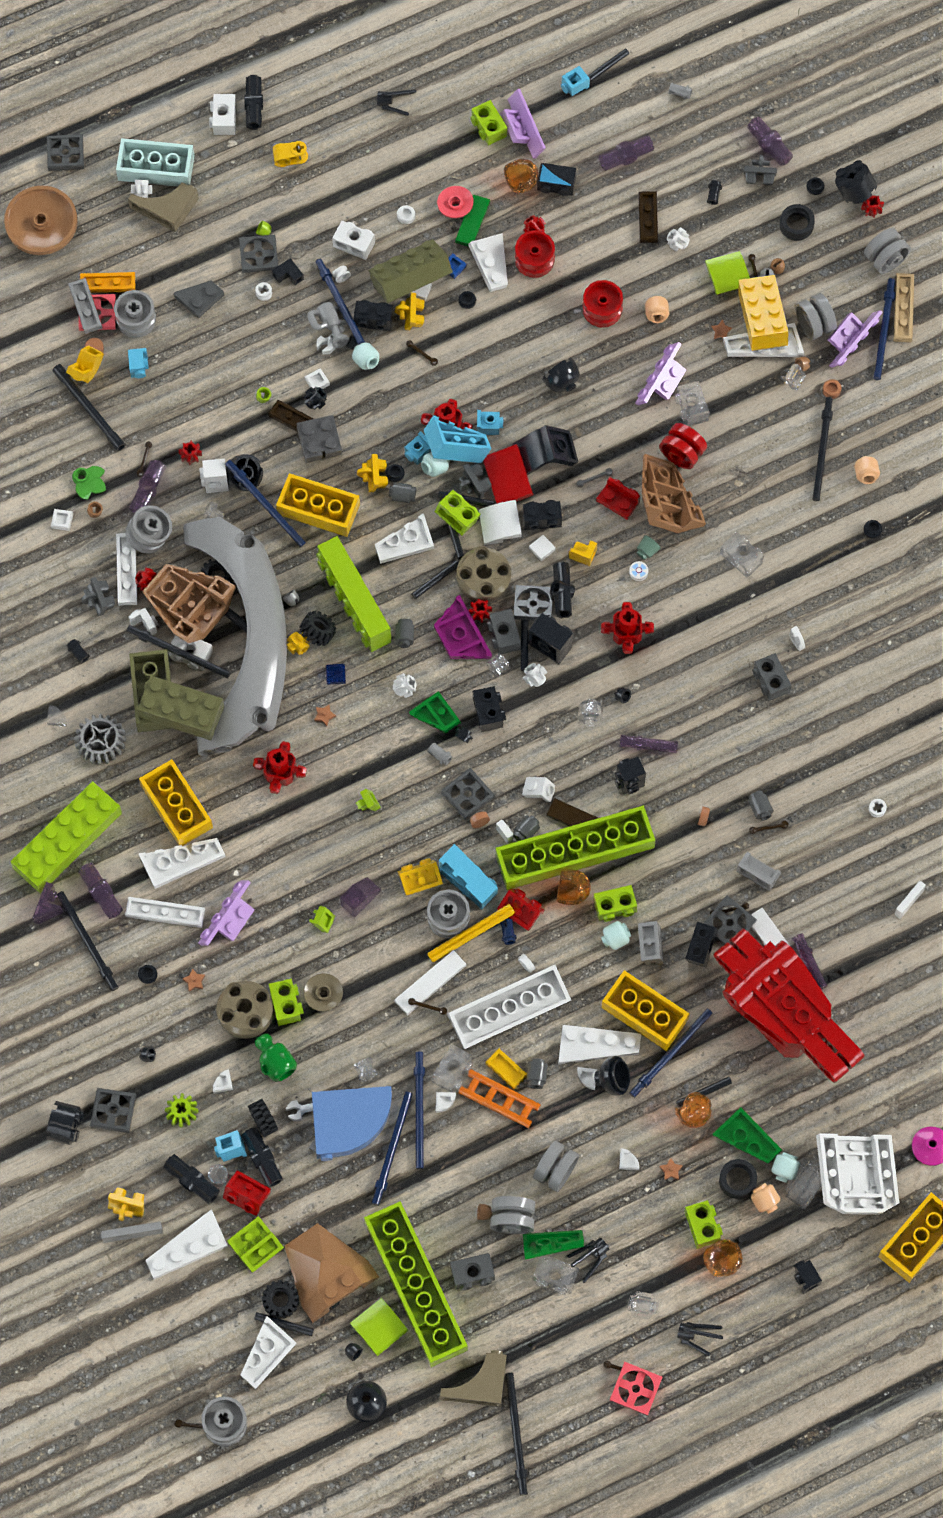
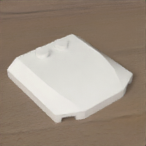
M822 1133L816 1135L823 1202L825 1205L842 1214L879 1215L899 1204L892 1135H872L871 1137L838 1136V1134Z

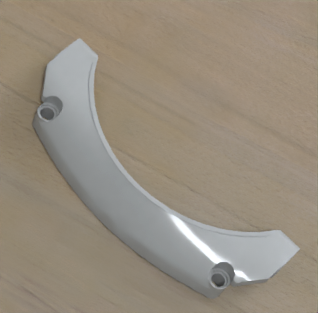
M221 517L202 519L186 523L183 526L184 545L213 557L230 574L241 594L247 620L246 649L240 672L233 688L224 701V709L212 740L197 736V750L200 756H212L229 752L233 746L241 744L246 738L257 731L259 727L264 731L273 730L276 726L286 671L287 632L280 589L263 543L251 534L244 535L242 530Z

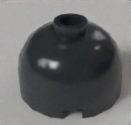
M570 357L569 362L563 360L548 371L550 375L547 378L544 375L542 380L549 389L555 392H570L576 388L575 383L580 375L579 368Z
M240 454L230 459L239 470L242 469L247 474L246 477L256 488L260 485L263 479V468H261L258 458L249 454ZM226 466L229 485L236 490L248 492V489L233 477L234 474Z

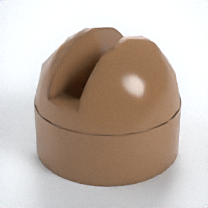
M781 258L773 259L770 269L773 270L774 274H781L785 270V263Z
M807 357L795 359V367L798 372H803L810 368V360Z
M95 501L91 502L87 508L88 515L92 518L99 517L103 511L102 505Z
M479 1204L477 1219L488 1220L491 1218V1207L486 1204Z

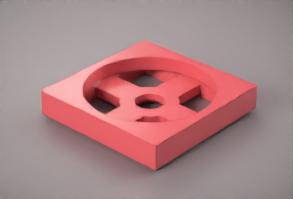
M92 295L96 310L101 311L99 315L100 322L104 317H111L106 323L101 324L103 329L99 330H116L114 312L116 295ZM101 301H108L112 305V309H103ZM79 318V331H84Z
M624 1362L610 1401L648 1416L662 1376ZM628 1372H638L635 1381L629 1382L622 1379ZM645 1375L652 1380L653 1391L644 1388L642 1383ZM633 1385H638L640 1391L637 1393L633 1392ZM619 1387L628 1390L627 1402L622 1400L619 1394ZM639 1396H644L649 1399V1401L642 1406H634L635 1401Z

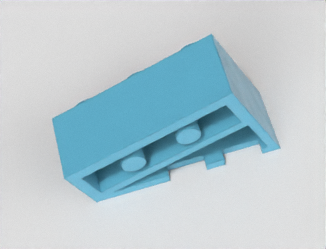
M433 415L424 428L433 458L473 463L483 462L491 450L486 434L467 427L464 429L454 426L455 423L439 421V417Z
M455 844L439 859L440 874L479 908L483 909L498 894L497 883L492 878H488Z

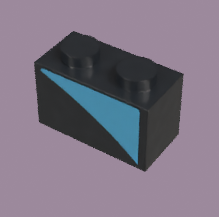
M541 163L537 190L543 193L551 192L562 196H573L576 168Z

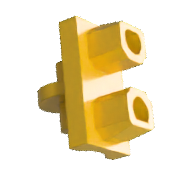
M412 292L409 298L405 301H400V305L395 307V313L400 315V319H405V330L409 331L412 327H422L424 324V316L417 315L416 311H423L425 300L416 298V293Z
M372 454L371 459L367 460L366 463H362V468L357 470V476L362 477L363 482H368L369 492H375L377 488H385L388 485V477L379 476V472H385L386 460L378 459L377 454Z
M119 1187L116 1188L114 1193L109 1194L108 1209H112L113 1213L119 1214V1221H124L125 1216L130 1218L133 1216L143 1217L144 1194L134 1193L132 1199L127 1198V1191Z

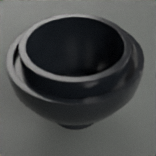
M612 1056L602 1063L599 1071L595 1072L594 1080L596 1085L602 1086L606 1092L611 1095L620 1096L626 1093L630 1085V1071L621 1057Z
M362 1381L355 1384L349 1390L346 1405L349 1413L356 1420L371 1422L378 1419L384 1413L387 1406V1397L382 1387L377 1383ZM363 1396H369L370 1401L366 1403L363 1402Z

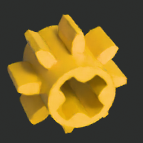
M294 632L288 637L287 649L292 655L296 652L302 655L309 649V642L306 640L307 637L302 636L303 633Z

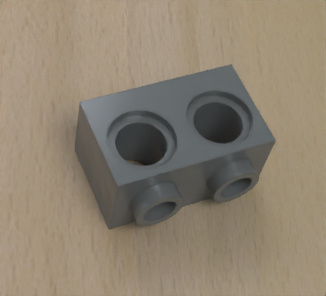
M776 653L755 661L754 669H752L753 675L756 680L759 679L761 691L764 696L767 695L769 701L790 693L792 685ZM769 667L771 671L765 672L762 668ZM776 683L779 685V687L773 688L770 686V684Z

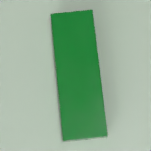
M474 194L473 207L464 216L455 239V243L469 247L470 242L476 240L490 205V199Z

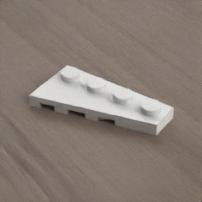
M795 323L787 324L788 346L752 351L748 333L723 337L728 357H804V351Z
M214 838L194 842L191 845H179L171 849L139 853V857L156 889L224 858L225 853L218 839Z
M563 1025L558 1065L592 1059L600 1060L612 1056L639 1055L641 1034Z
M212 1209L146 1259L154 1280L228 1247Z

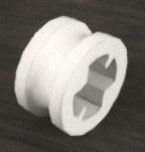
M340 266L333 271L332 275L336 278L337 283H342L351 276V273L347 271L346 266Z
M262 282L256 286V297L259 300L267 301L272 297L270 284ZM267 289V292L261 294V291Z
M874 799L869 805V813L874 817L883 816L887 808L886 803L881 799ZM875 804L882 806L881 812L878 813L877 810H873Z

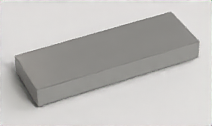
M86 278L68 283L84 333L87 334L103 329Z
M159 1221L105 1230L101 1232L103 1242L108 1243L163 1234V1227Z

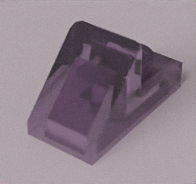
M46 882L33 915V920L36 924L45 922L63 913L61 906L52 904L57 895L54 884Z

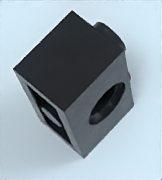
M700 922L696 923L685 958L687 962L707 967L718 933L716 927Z

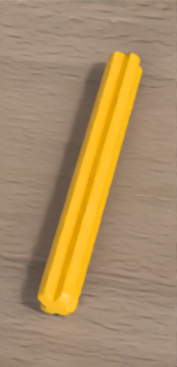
M510 904L504 906L428 952L430 960L432 962L439 960L514 914L513 908Z

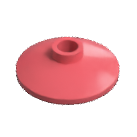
M451 186L444 189L439 194L437 200L439 211L449 218H461L467 215L474 203L471 192L462 186Z

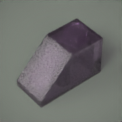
M366 877L353 884L340 897V904L353 917H356L381 892V889Z

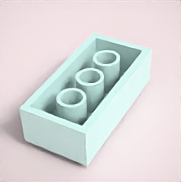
M121 138L116 167L118 181L135 182V180H149L148 184L178 187L183 182L188 185L191 182L194 163L193 145Z

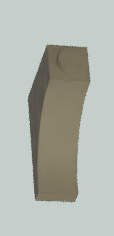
M182 182L175 190L164 196L144 198L131 194L128 202L129 207L134 211L176 232L199 198L197 189L194 186L186 185Z
M497 1350L486 1353L482 1368L476 1376L461 1386L441 1388L440 1400L501 1407L507 1355H503L502 1351Z

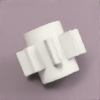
M135 180V185H131V193H135L139 197L148 198V194H152V185H148L149 180Z
M681 227L678 231L676 229L671 230L667 236V241H669L667 244L675 251H678L679 248L681 250L685 249L690 241L688 238L689 234Z
M532 663L525 668L524 673L526 676L523 679L531 687L533 685L535 687L541 686L546 681L544 675L547 671L543 665Z
M404 673L396 676L397 679L393 681L394 692L400 697L403 695L405 698L412 696V692L416 691L415 688L417 686L415 679L410 675L405 676Z

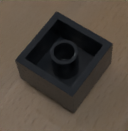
M541 613L529 629L528 644L557 664H560L572 649L573 633L569 627L558 624L552 616H546Z

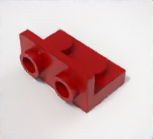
M609 477L607 484L597 496L596 501L628 520L640 503V495L636 490L624 486L620 480Z
M519 888L509 889L497 907L499 910L510 904L514 914L509 918L527 931L532 928L540 914H543L545 911L541 908V903L534 899H528L526 893Z
M237 1170L225 1186L223 1199L244 1209L247 1213L257 1216L262 1204L270 1195L271 1188Z

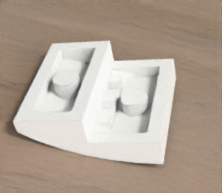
M516 500L494 504L479 510L484 545L503 543V539L522 537Z

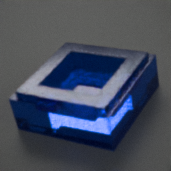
M345 664L326 665L327 685L346 684Z

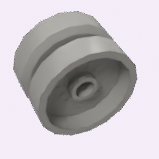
M889 228L879 233L870 241L864 250V255L870 262H874V267L880 274H885L898 267L908 257L911 247L905 240H901V235L895 228Z
M138 290L126 291L115 301L114 312L117 327L126 336L134 338L143 337L155 327L156 315L154 304L148 294Z
M816 294L810 297V301L805 299L795 304L798 322L810 340L822 336V332L827 334L837 329L834 311L823 294Z
M147 505L141 507L135 512L126 527L128 543L141 553L150 554L157 552L172 532V521L169 515L157 506Z
M448 889L439 891L432 896L428 902L427 919L433 933L439 937L449 939L467 929L470 921V908L464 895L458 891Z
M556 1140L542 1156L533 1178L543 1183L550 1177L548 1187L555 1192H559L575 1168L580 1154L569 1150L563 1155L564 1145Z
M501 1196L492 1199L491 1211L495 1215L491 1217L490 1229L506 1234H528L534 1232V1219L530 1216L535 1214V1201L515 1196Z
M218 1397L211 1400L205 1406L202 1413L203 1430L206 1437L212 1443L219 1446H231L239 1442L247 1430V1416L243 1406L236 1399L230 1397ZM227 1419L228 1423L224 1422V1424H221V1421Z

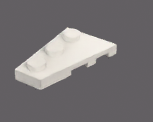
M503 233L470 242L468 246L489 292L506 288L508 281Z
M424 513L418 516V519L404 525L396 533L393 532L375 544L380 564L434 549Z
M266 1316L240 1375L254 1389L264 1381L297 1344L268 1316Z

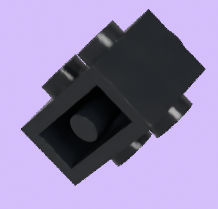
M368 300L356 301L354 322L357 327L391 331L393 305L386 302L373 303Z
M548 500L542 503L532 501L523 504L524 530L562 527L560 501Z
M495 686L473 690L472 698L481 732L503 728V721L506 720L504 709H500L499 703H502L500 692H496Z
M639 757L627 758L619 762L614 782L617 789L622 790L623 795L626 793L633 794L639 791V788L645 786L646 772Z

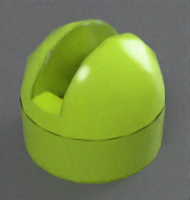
M261 221L257 227L256 234L260 236L270 235L272 229L270 224Z
M261 387L257 390L256 399L260 403H266L270 400L271 391L268 388Z

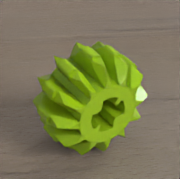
M183 1093L180 1094L179 1099L174 1095V1102L168 1100L167 1104L170 1107L165 1108V1112L169 1113L166 1116L167 1120H172L171 1124L173 1126L179 1122L180 1128L183 1127L184 1122L190 1126V1119L196 1121L197 1118L194 1114L199 1113L198 1108H195L197 1102L192 1101V1096L190 1095L186 1099ZM182 1107H184L185 1112L181 1111V1114H179L178 1109L181 1108L182 1110Z

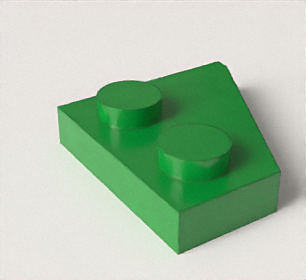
M439 691L409 712L412 717L444 733H447L461 723Z

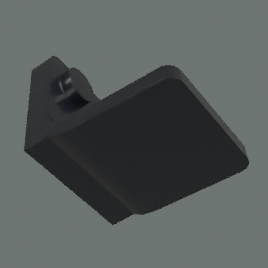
M544 425L512 444V446L515 444L519 446L527 475L548 463H558L567 466H574L578 463L570 431Z

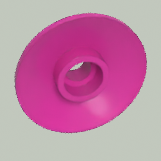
M925 1127L915 1134L912 1140V1151L918 1161L929 1166L943 1163L942 1129ZM931 1141L935 1142V1143H936V1146H935V1147H931V1146L929 1145V1142H931Z

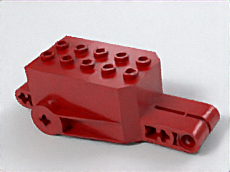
M742 929L729 940L730 943H725L713 954L716 961L730 975L726 980L725 989L722 991L727 1002L744 1018L750 1021L783 1057L799 1058L804 1053L833 1083L842 1078L849 1071L848 1068L852 1069L865 1057L862 1050L831 1019V1003L804 962L785 941L781 940L776 945L770 941L762 947L747 930Z

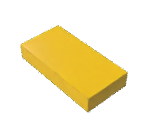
M500 1048L485 1062L513 1090L527 1077V1073Z

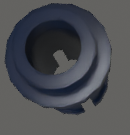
M506 919L507 924L505 920L500 922L503 933L502 941L505 945H512L516 943L517 935L514 934L512 919Z

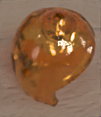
M517 159L506 164L504 175L509 188L515 193H525L531 190L538 180L537 166L528 159Z
M562 870L560 873L557 902L564 905L583 903L591 891L588 877L578 870Z
M693 1092L685 1098L683 1107L679 1109L675 1107V1114L684 1126L699 1128L709 1121L712 1114V1104L705 1095L700 1092Z
M729 1239L716 1241L704 1251L703 1256L706 1268L716 1277L733 1275L739 1270L743 1260L739 1245Z

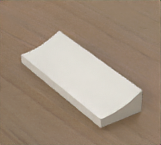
M552 965L448 1012L447 1016L463 1048L466 1049L571 1001V998L556 965Z

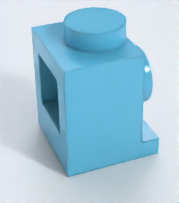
M578 66L562 76L561 88L564 93H569L573 96L583 89L589 88L590 78Z
M147 349L128 350L131 378H144L146 376L145 369H149Z
M477 410V432L486 435H499V428H503V417H500V412H481V410Z
M421 431L418 433V436L404 447L406 458L417 465L422 462L424 455L431 452L427 438Z
M238 1130L215 1138L217 1146H214L215 1153L218 1158H222L223 1162L239 1156H247L244 1140Z

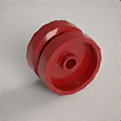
M537 230L522 234L515 245V264L519 272L527 277L538 278L543 277L552 270L555 262V245L552 238L545 232Z
M597 280L591 283L583 294L582 308L585 319L593 326L600 328L614 325L620 319L623 311V293L619 286L608 280Z
M675 423L669 430L668 436L664 437L659 444V449L669 461L678 467L690 470L697 463L698 457L702 456L707 449V443L693 428L682 423Z

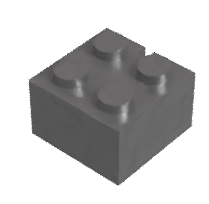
M333 415L297 423V431L305 463L322 460V452L324 451L325 458L342 455V447Z

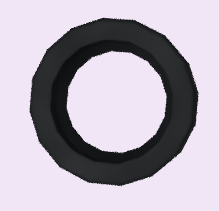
M793 204L783 210L780 217V230L785 237L799 241L808 238L812 234L815 217L811 209L801 204ZM792 215H801L807 219L808 225L802 230H794L787 225V218Z
M730 1160L723 1166L720 1172V1188L730 1198L742 1199L748 1197L756 1188L758 1178L756 1169L746 1160ZM734 1168L746 1170L750 1176L749 1185L743 1190L732 1189L726 1180L730 1170Z

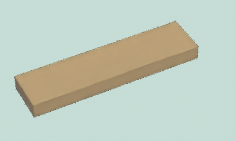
M896 273L894 342H912L914 274Z

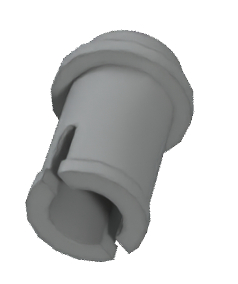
M671 83L668 94L677 95L686 100V98L690 99L692 88H689L688 85L685 87Z
M433 743L428 748L427 752L438 759L441 765L444 764L446 766L452 760L451 753L449 751L446 752L436 743Z

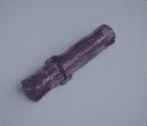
M621 735L619 747L636 748L639 751L640 749L677 753L678 741L644 738L641 735H638V737Z
M801 933L797 937L794 936L792 940L799 952V958L803 960L821 990L823 987L826 988L828 985L815 961L812 948H809L804 934Z

